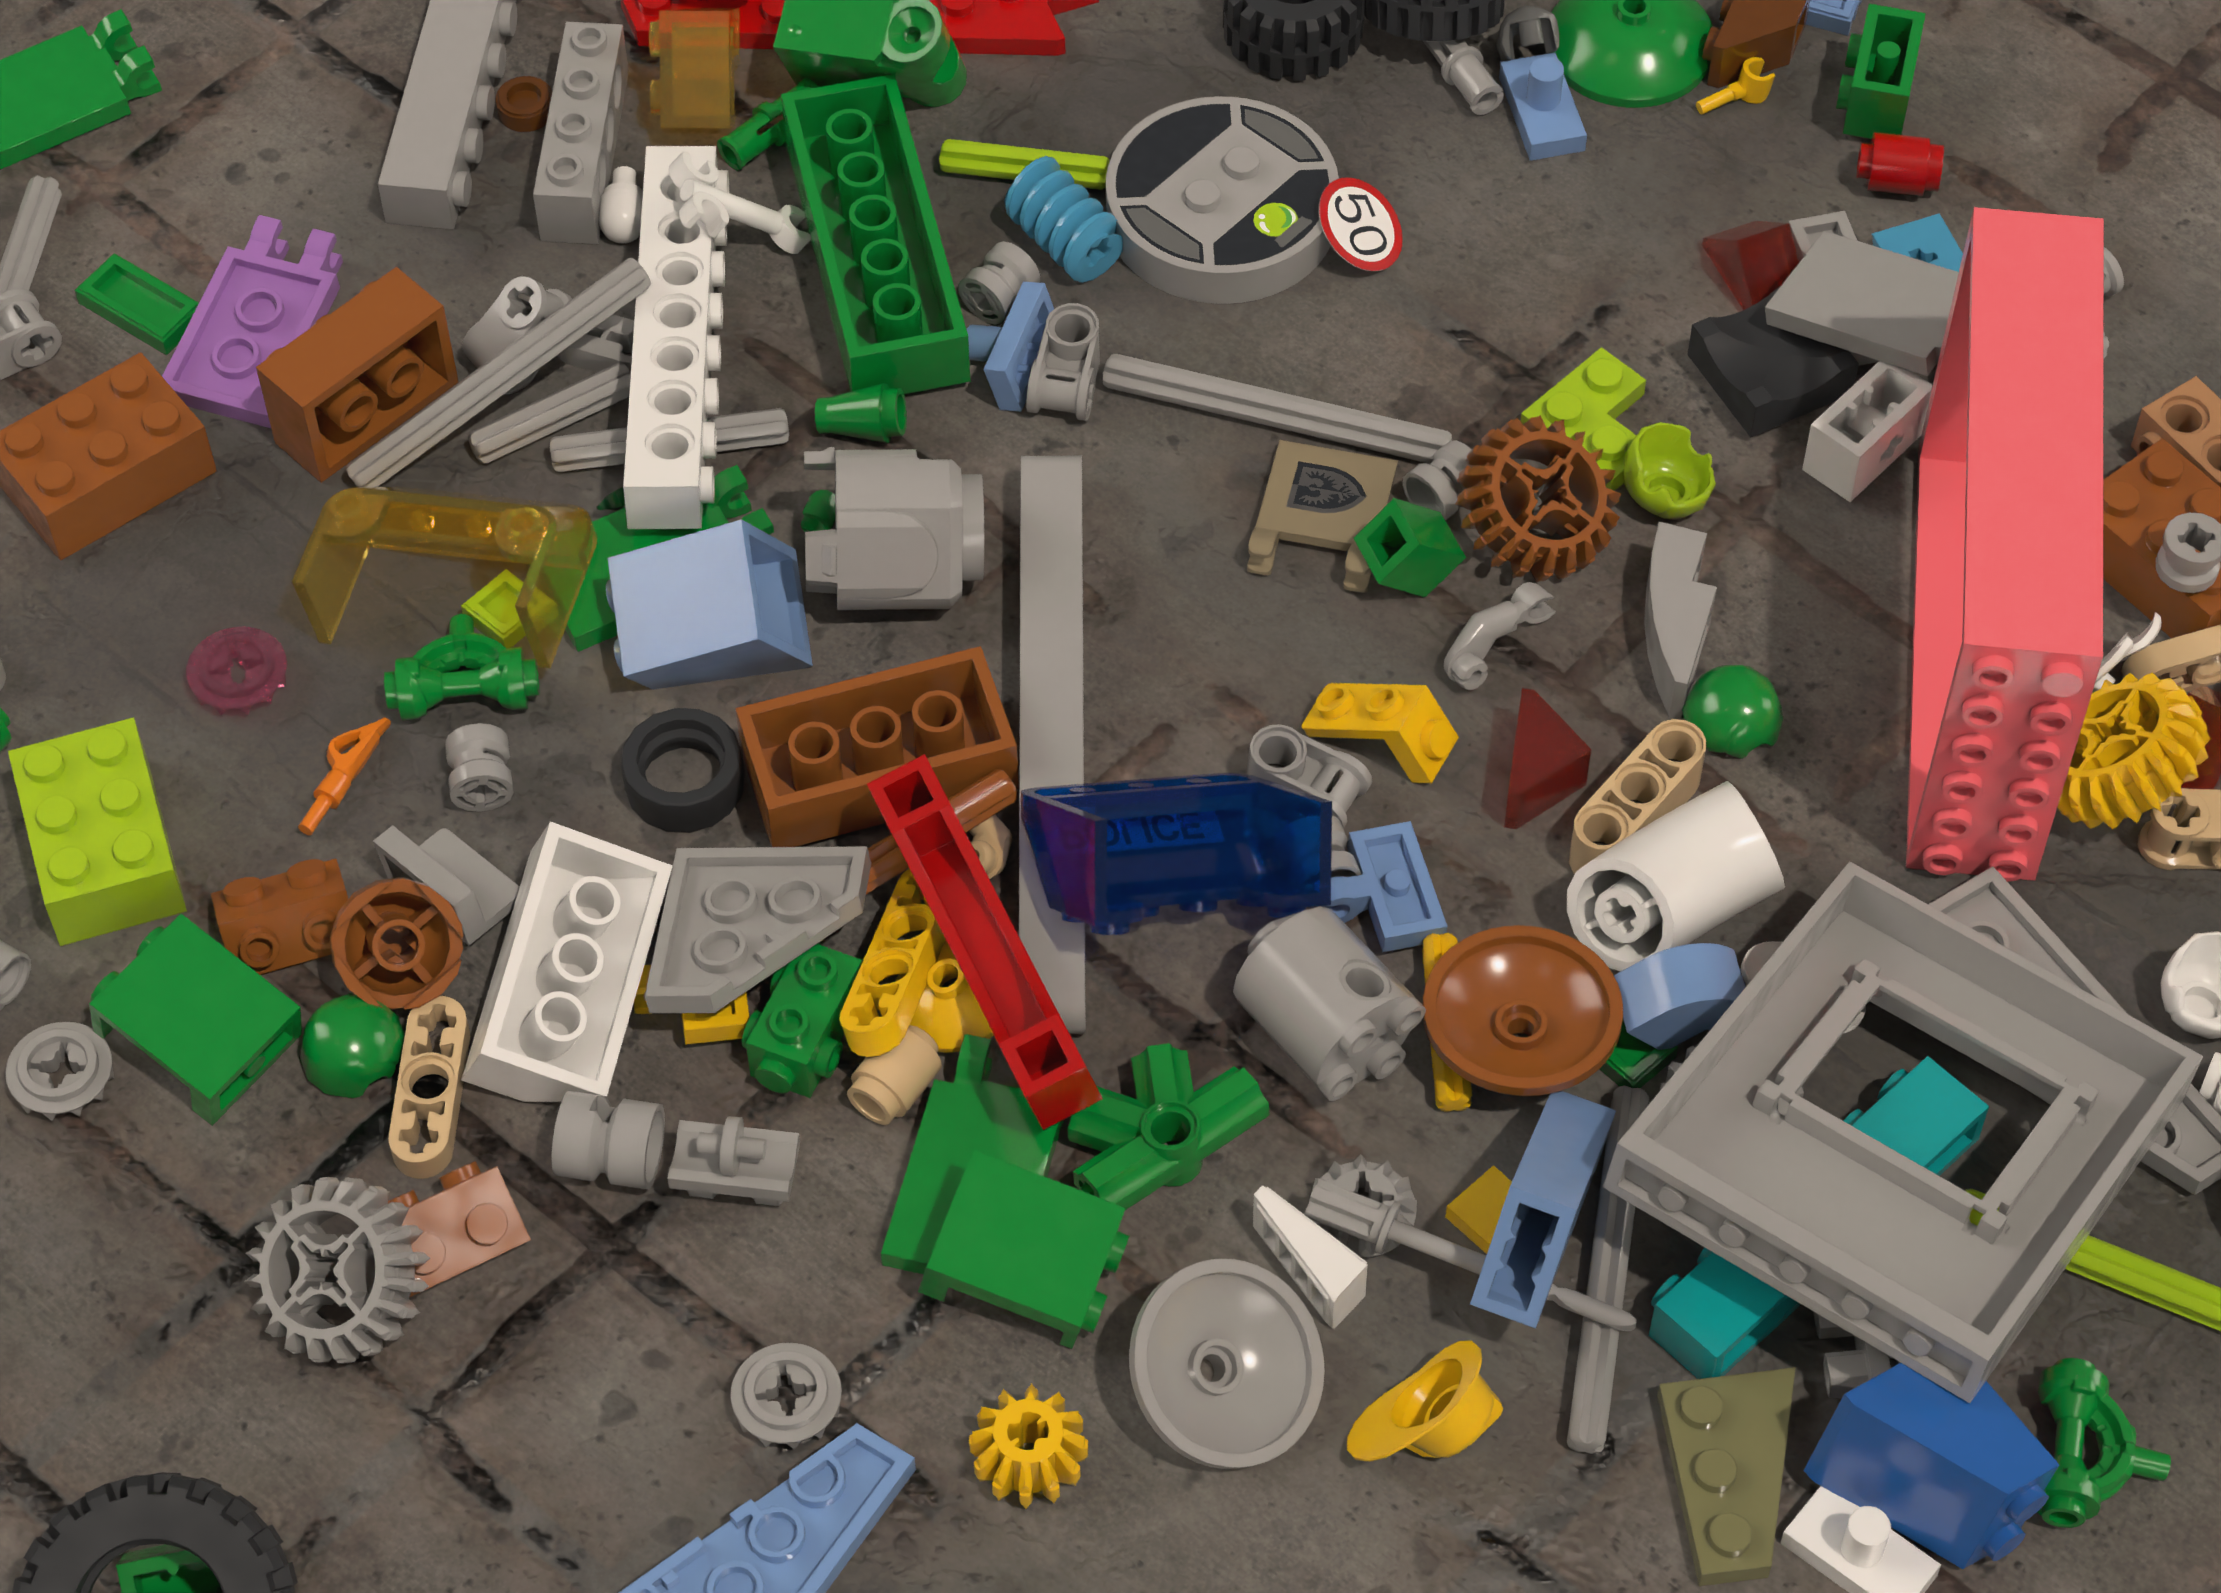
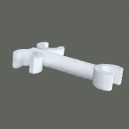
M683 151L670 164L668 169L669 175L674 184L680 189L681 200L686 202L679 210V217L684 227L690 229L701 218L707 226L708 235L715 238L728 224L730 218L769 233L772 240L781 249L791 254H798L811 240L810 234L796 228L805 218L804 211L798 207L785 205L779 211H775L712 187L719 176L715 164L707 160L697 171L691 163L690 154L686 151Z

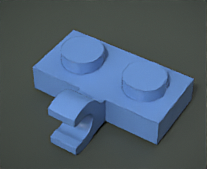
M1411 821L1349 832L1347 849L1355 857L1362 875L1351 877L1338 876L1321 881L1319 886L1324 899L1317 900V907L1322 906L1332 909L1344 923L1356 917L1360 912L1368 910L1382 952L1423 945V940L1427 935L1431 933L1439 935L1446 933L1448 926Z

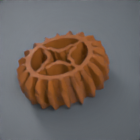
M1541 415L1531 417L1524 425L1517 418L1508 421L1501 427V430L1497 428L1496 430L1492 429L1481 439V444L1476 445L1467 454L1465 461L1469 466H1466L1459 473L1457 482L1466 489L1457 496L1455 505L1471 511L1462 520L1461 528L1476 529L1480 536L1474 541L1473 550H1481L1488 546L1494 551L1491 567H1499L1508 560L1511 562L1512 578H1521L1530 570L1536 583L1546 581L1553 574L1558 579H1564L1574 573L1576 568H1586L1595 560L1596 552L1600 553L1608 546L1611 539L1608 532L1617 525L1620 518L1611 508L1619 502L1621 493L1606 487V484L1614 478L1616 470L1600 469L1597 461L1602 457L1603 449H1592L1588 452L1582 446L1585 440V431L1576 432L1569 438L1565 433L1564 420L1554 421L1546 428ZM1514 460H1533L1546 465L1547 468L1537 469L1526 462L1520 465ZM1544 484V488L1538 496L1542 503L1538 506L1539 509L1532 514V510L1538 503L1534 495L1539 492L1538 489ZM1531 529H1540L1550 536L1557 533L1564 539H1545L1529 533Z

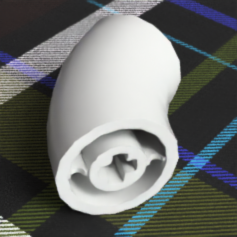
M1726 781L1651 822L1576 871L1567 889V914L1578 940L1594 951L1609 968L1623 971L1657 952L1691 943L1730 918L1782 891L1785 888V884L1777 859L1755 816L1737 789Z

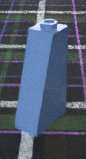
M1564 1091L1550 1093L1510 1185L1470 1305L1536 1329L1596 1171L1616 1110Z

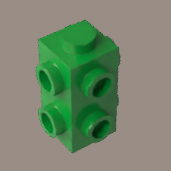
M816 944L774 973L770 986L771 997L763 1012L756 1010L752 1013L742 1036V1047L747 1049L751 1077L756 1078L760 1084L774 1092L788 1093L791 1091L811 1098L821 1077L828 1079L833 1075L843 1048L841 1039L844 1036V1031L839 1020L840 1013L862 964L861 959Z

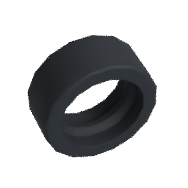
M674 708L659 712L637 725L623 745L621 769L625 791L631 808L647 824L667 832L691 833L714 826L728 816L742 796L745 777L742 751L735 732L718 716L701 709ZM680 748L700 749L714 755L719 760L720 771L717 776L702 788L688 792H667L652 786L646 778V770L652 761L666 752Z

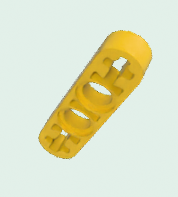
M910 868L901 875L840 1013L839 1020L851 1051L859 1056H880L890 1052L901 1043L927 985L928 971L936 963L945 942V937ZM925 930L920 935L911 939L897 940L909 932ZM906 974L903 978L893 983L878 984L890 976ZM877 1010H880L882 1017H879Z

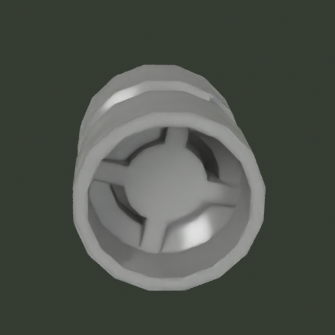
M568 1090L560 1104L553 1135L552 1170L554 1175L594 1182L600 1173H606L610 1184L649 1190L654 1183L658 1171L664 1141L665 1112L663 1105L623 1099L615 1108L611 1107L606 1096Z

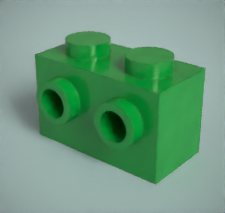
M1869 3L1863 34L1851 33L1845 67L1855 69L1854 76L1842 74L1836 109L1847 110L1843 134L1872 139L1874 132L1902 135L1926 13Z

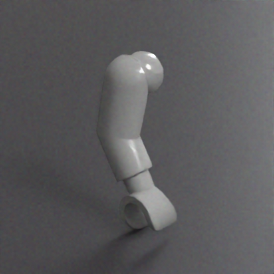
M1527 582L1516 589L1511 602L1504 601L1473 614L1444 658V670L1447 676L1466 690L1478 688L1487 678L1488 672L1486 670H1488V667L1483 659L1495 640L1517 630V624L1524 621L1530 624H1537L1550 619L1556 611L1544 601L1554 599V597L1540 585Z

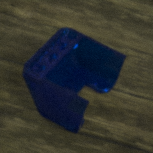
M1213 773L1034 787L1021 791V821L1048 907L1061 912V919L1063 921L1089 924L1090 932L1101 935L1129 933L1130 923L1141 921L1143 917L1159 915L1160 906L1179 904V909L1183 911L1208 912L1217 910L1218 901L1236 899V903L1243 906H1267V915L1275 918H1283L1304 911L1306 907L1331 905L1332 801L1253 775L1238 773Z

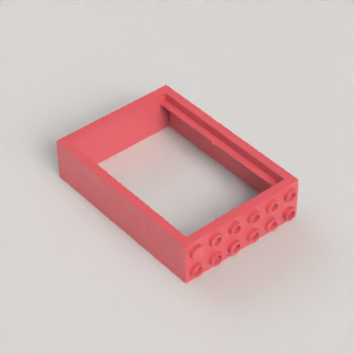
M1973 208L1918 451L1906 868L1927 870L1936 875H1950L1954 873L1979 875L1993 866L2007 882L2020 879L2035 881L2103 659V218Z

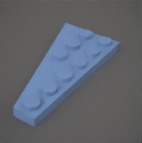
M856 1423L790 1470L789 1479L758 1501L754 1502L750 1499L730 1513V1520L703 1540L696 1537L619 1593H826L915 1472V1457Z

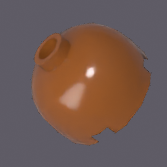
M403 877L376 880L354 892L338 911L330 936L332 961L345 986L366 1003L381 1007L377 1002L379 1001L390 1009L419 1008L442 995L458 975L462 961L460 957L463 950V929L450 902L427 884Z

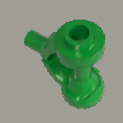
M457 614L450 619L449 635L437 638L435 641L427 644L413 657L396 658L395 671L384 672L387 708H399L402 721L416 720L425 716L427 709L441 702L444 698L483 695L498 701L502 707L507 709L524 710L529 707L528 696L540 695L536 658L525 659L522 647L506 648L498 641L484 634L474 633V620L467 614ZM460 666H466V668L480 669L451 672L454 670H458Z
M2079 1358L2058 1360L2053 1366H2049L2041 1371L2038 1382V1396L2041 1404L2049 1408L2056 1423L2053 1458L2058 1462L2059 1467L2044 1490L2049 1498L2037 1513L2042 1515V1519L2046 1523L2062 1528L2081 1526L2085 1520L2098 1515L2101 1502L2114 1496L2131 1478L2132 1474L2163 1482L2167 1478L2171 1466L2169 1454L2135 1445V1427L2130 1424L2121 1408L2109 1396L2110 1383L2107 1376L2096 1370L2095 1365L2091 1362ZM2086 1426L2095 1432L2098 1449L2100 1450L2096 1464L2089 1470L2086 1469L2082 1460Z

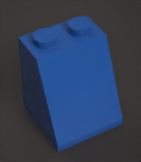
M1899 1363L1843 1395L1805 1466L1804 1472L1813 1482L1859 1507L1872 1506L1880 1509L1889 1518L1893 1529L1961 1569H1965L1987 1555L1992 1561L2000 1560L2023 1541L2026 1534L2021 1527L2027 1519L2037 1513L2047 1502L2049 1496L2044 1490L2059 1464L1987 1381L1972 1402L1968 1403L1906 1365Z

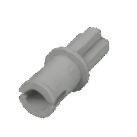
M1464 39L1423 41L1441 65V76L1444 81L1457 87L1470 105L1473 113L1484 115L1499 106L1504 98L1503 89L1494 81L1482 65L1483 56L1477 48L1468 46Z

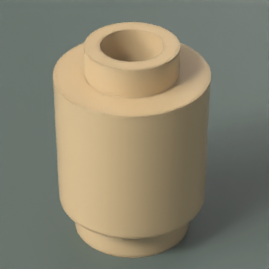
M909 1026L905 1037L893 1050L880 1056L865 1057L851 1076L853 1084L848 1089L847 1096L852 1105L866 1118L881 1125L890 1124L894 1117H903L942 1068L941 1059L937 1054L938 1045L935 1040L924 1030L916 1026Z

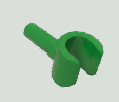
M821 489L809 497L803 509L804 517L800 524L804 532L830 530L833 528L836 522L834 493Z

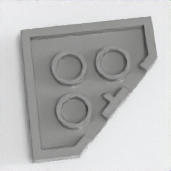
M868 847L676 848L645 992L649 1013H715L863 913L871 869Z

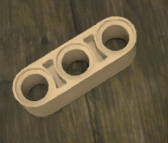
M1679 719L1661 722L1644 738L1579 810L1574 819L1569 854V864L1574 874L1615 844L1687 803L1695 794L1700 785L1706 752L1705 736L1695 724ZM1668 759H1674V760H1678V761H1681V762H1674V761H1671V760H1668ZM1630 800H1639L1644 803H1635ZM1593 842H1604L1608 845H1597Z

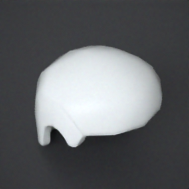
M2219 931L2194 934L2174 952L2165 966L2161 979V993L2165 1011L2171 1015L2172 1021L2184 1031L2207 1039L2221 1038V932Z

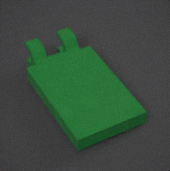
M122 9L104 17L98 23L94 33L89 36L81 25L0 60V170L131 114L128 104L129 100L136 97L150 96L162 91L161 84L152 71L155 68L154 61L145 46L138 47L131 37L130 32L133 31L131 23ZM115 60L120 61L118 66L115 64Z
M738 465L727 468L714 477V504H703L702 529H628L626 508H623L526 549L528 563L577 652L618 635L615 613L612 611L606 596V583L610 580L607 558L729 523L726 518L738 517L752 511L751 503L744 491L749 489L748 482ZM763 508L753 511L742 518L743 521L769 535L774 533L773 524Z
M965 1034L958 1057L954 1083L934 1079L881 1251L882 1266L924 1275L973 1149L1039 1175L1048 1176L1063 1120L1043 1130L1021 1088L988 1082L992 1068V1058H988L991 1039Z

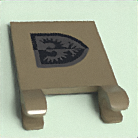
M1279 440L1257 523L1248 544L1250 557L1247 571L1260 575H1271L1279 539L1348 551L1345 561L1346 575L1343 588L1355 592H1367L1372 571L1353 538L1389 503L1398 460Z

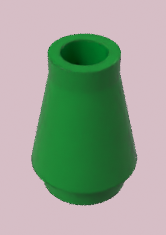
M881 383L833 397L817 398L815 403L817 431L819 434L832 433L889 443L894 436H904L907 425V409L903 390L901 388H889L887 383Z

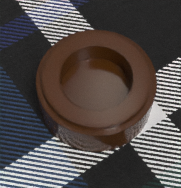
M520 76L505 82L496 93V106L501 123L517 132H531L544 127L547 123L552 97L550 86L542 79L532 76Z

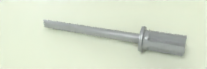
M1319 1179L1317 1185L1314 1186L1304 1214L1308 1218L1375 1244V1252L1379 1254L1384 1252L1390 1239L1480 1275L1486 1255L1398 1221L1401 1203L1394 1201L1390 1207L1322 1179ZM1552 1284L1547 1300L1554 1301L1571 1312L1621 1331H1632L1635 1329L1636 1318L1630 1313L1580 1292L1559 1288Z

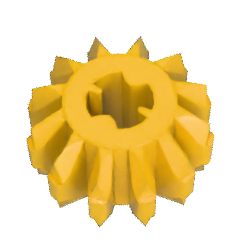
M1031 1383L1026 1389L1025 1399L1016 1401L1010 1393L1003 1389L998 1396L999 1410L981 1406V1411L977 1415L978 1427L980 1429L972 1431V1434L969 1436L970 1453L978 1457L974 1461V1473L979 1482L993 1480L992 1492L998 1501L1015 1490L1019 1492L1020 1504L1027 1509L1033 1501V1493L1041 1491L1047 1499L1055 1504L1057 1498L1060 1497L1059 1483L1076 1486L1081 1477L1080 1465L1078 1463L1085 1461V1458L1088 1457V1440L1080 1435L1083 1432V1418L1079 1411L1064 1412L1065 1399L1061 1396L1060 1392L1042 1402L1039 1401L1038 1390ZM1024 1443H1034V1449H1023Z

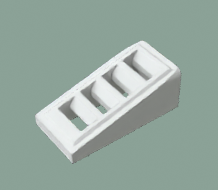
M1262 1185L1254 1193L1253 1227L1323 1320L1331 1328H1336L1366 1295L1367 1262L1269 1187Z

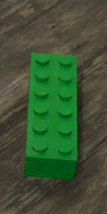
M895 74L781 94L785 142L811 236L850 392L887 383L889 388H901L903 393L907 394L971 382L968 333Z

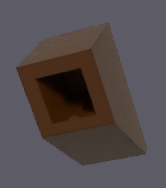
M1724 0L1719 18L1720 21H1723L1722 27H1711L1703 50L1702 59L1711 62L1707 85L1720 88L1737 82L1743 63L1752 57H1759L1765 61L1761 74L1789 65L1806 26L1810 0Z

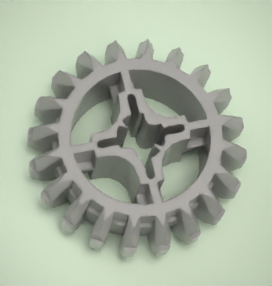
M322 1177L316 1180L314 1187L301 1184L291 1188L292 1201L278 1200L276 1203L270 1204L277 1223L261 1222V1224L255 1226V1229L265 1240L264 1247L252 1248L245 1253L253 1261L260 1262L259 1274H253L244 1281L250 1287L262 1289L263 1296L257 1300L251 1309L258 1314H272L265 1332L271 1334L272 1337L286 1336L284 1349L293 1354L306 1353L307 1351L308 1359H311L313 1362H329L333 1358L338 1363H352L359 1359L360 1353L363 1356H374L383 1351L382 1339L386 1341L397 1340L404 1335L398 1318H414L415 1315L420 1313L414 1303L409 1300L411 1292H423L429 1287L421 1278H414L415 1266H421L430 1259L424 1252L412 1251L411 1244L419 1238L423 1231L416 1225L402 1226L409 1208L404 1206L403 1203L390 1202L388 1204L390 1191L381 1186H369L367 1188L366 1182L360 1178L346 1177L343 1181H339L336 1177ZM342 1214L354 1221L359 1227L352 1234H342L338 1238L336 1234H326L320 1225L329 1218ZM336 1302L339 1306H348L355 1316L347 1322L335 1326L322 1319L316 1312L323 1305H333Z

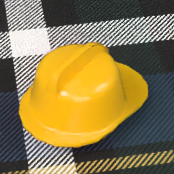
M1472 1340L1458 1341L1445 1347L1419 1371L1384 1393L1369 1405L1354 1422L1347 1437V1451L1356 1460L1370 1462L1386 1458L1403 1448H1407L1422 1457L1449 1458L1470 1446L1501 1416L1503 1411L1500 1399L1479 1374L1482 1364L1481 1348Z

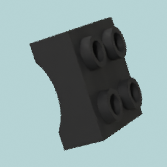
M1779 288L1760 302L1743 311L1723 317H1708L1692 324L1687 355L1750 438L1837 401L1855 384L1859 365L1848 350L1767 325L1765 306Z

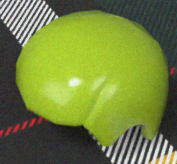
M1658 422L1641 428L1633 440L1624 462L1623 481L1630 496L1642 508L1661 518L1680 519L1702 510L1713 493L1716 482L1713 468H1711L1712 455L1710 453L1701 455L1693 449L1690 440L1691 432L1688 428L1681 425Z

